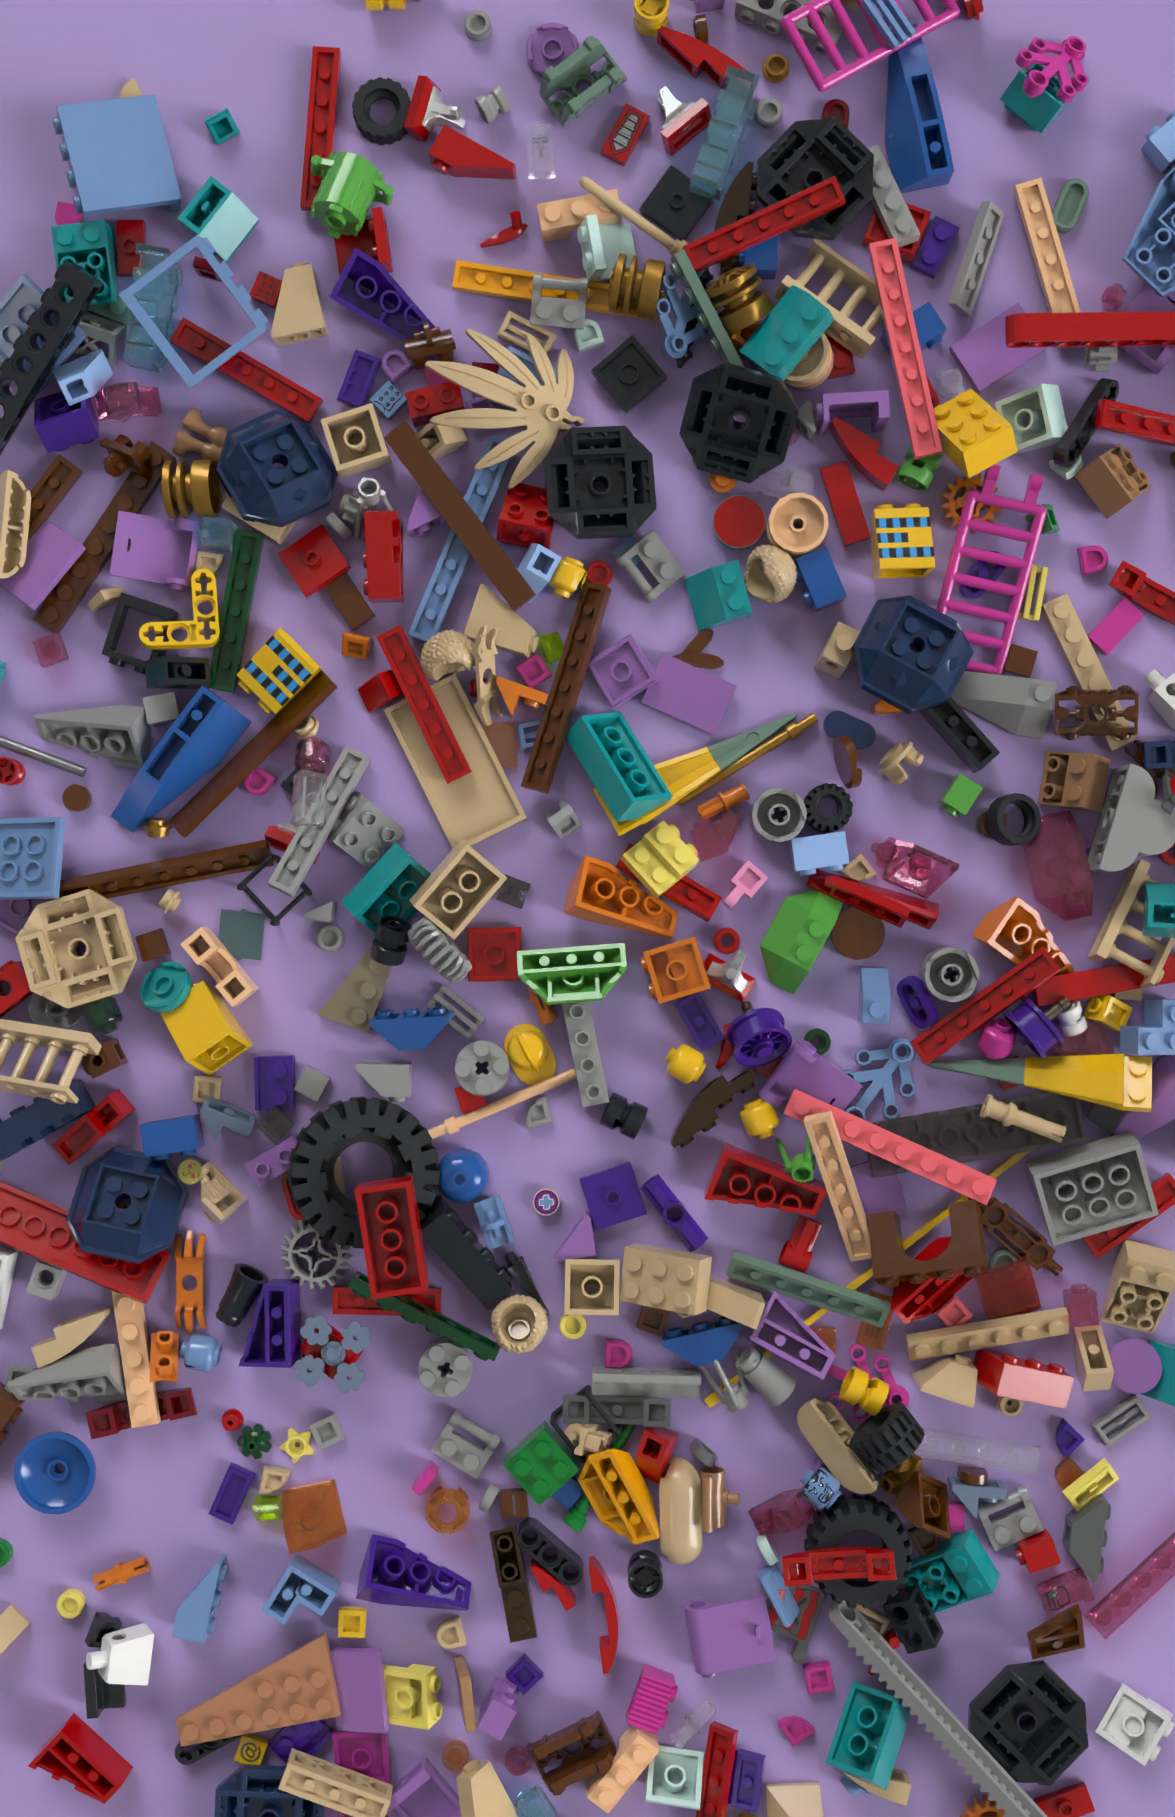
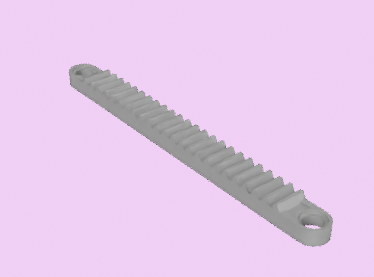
M844 1600L841 1604L835 1602L829 1607L828 1612L831 1621L849 1640L847 1646L857 1649L855 1655L864 1657V1665L871 1664V1672L879 1673L878 1680L888 1683L886 1689L894 1690V1697L903 1699L902 1706L911 1708L909 1714L919 1717L917 1720L918 1724H926L925 1731L933 1732V1740L942 1742L940 1748L942 1750L948 1749L950 1751L948 1756L958 1759L956 1765L958 1767H965L964 1774L973 1776V1784H981L980 1791L989 1793L988 1800L997 1802L995 1808L997 1810L1003 1809L1005 1811L1004 1817H1048L856 1608L847 1607Z

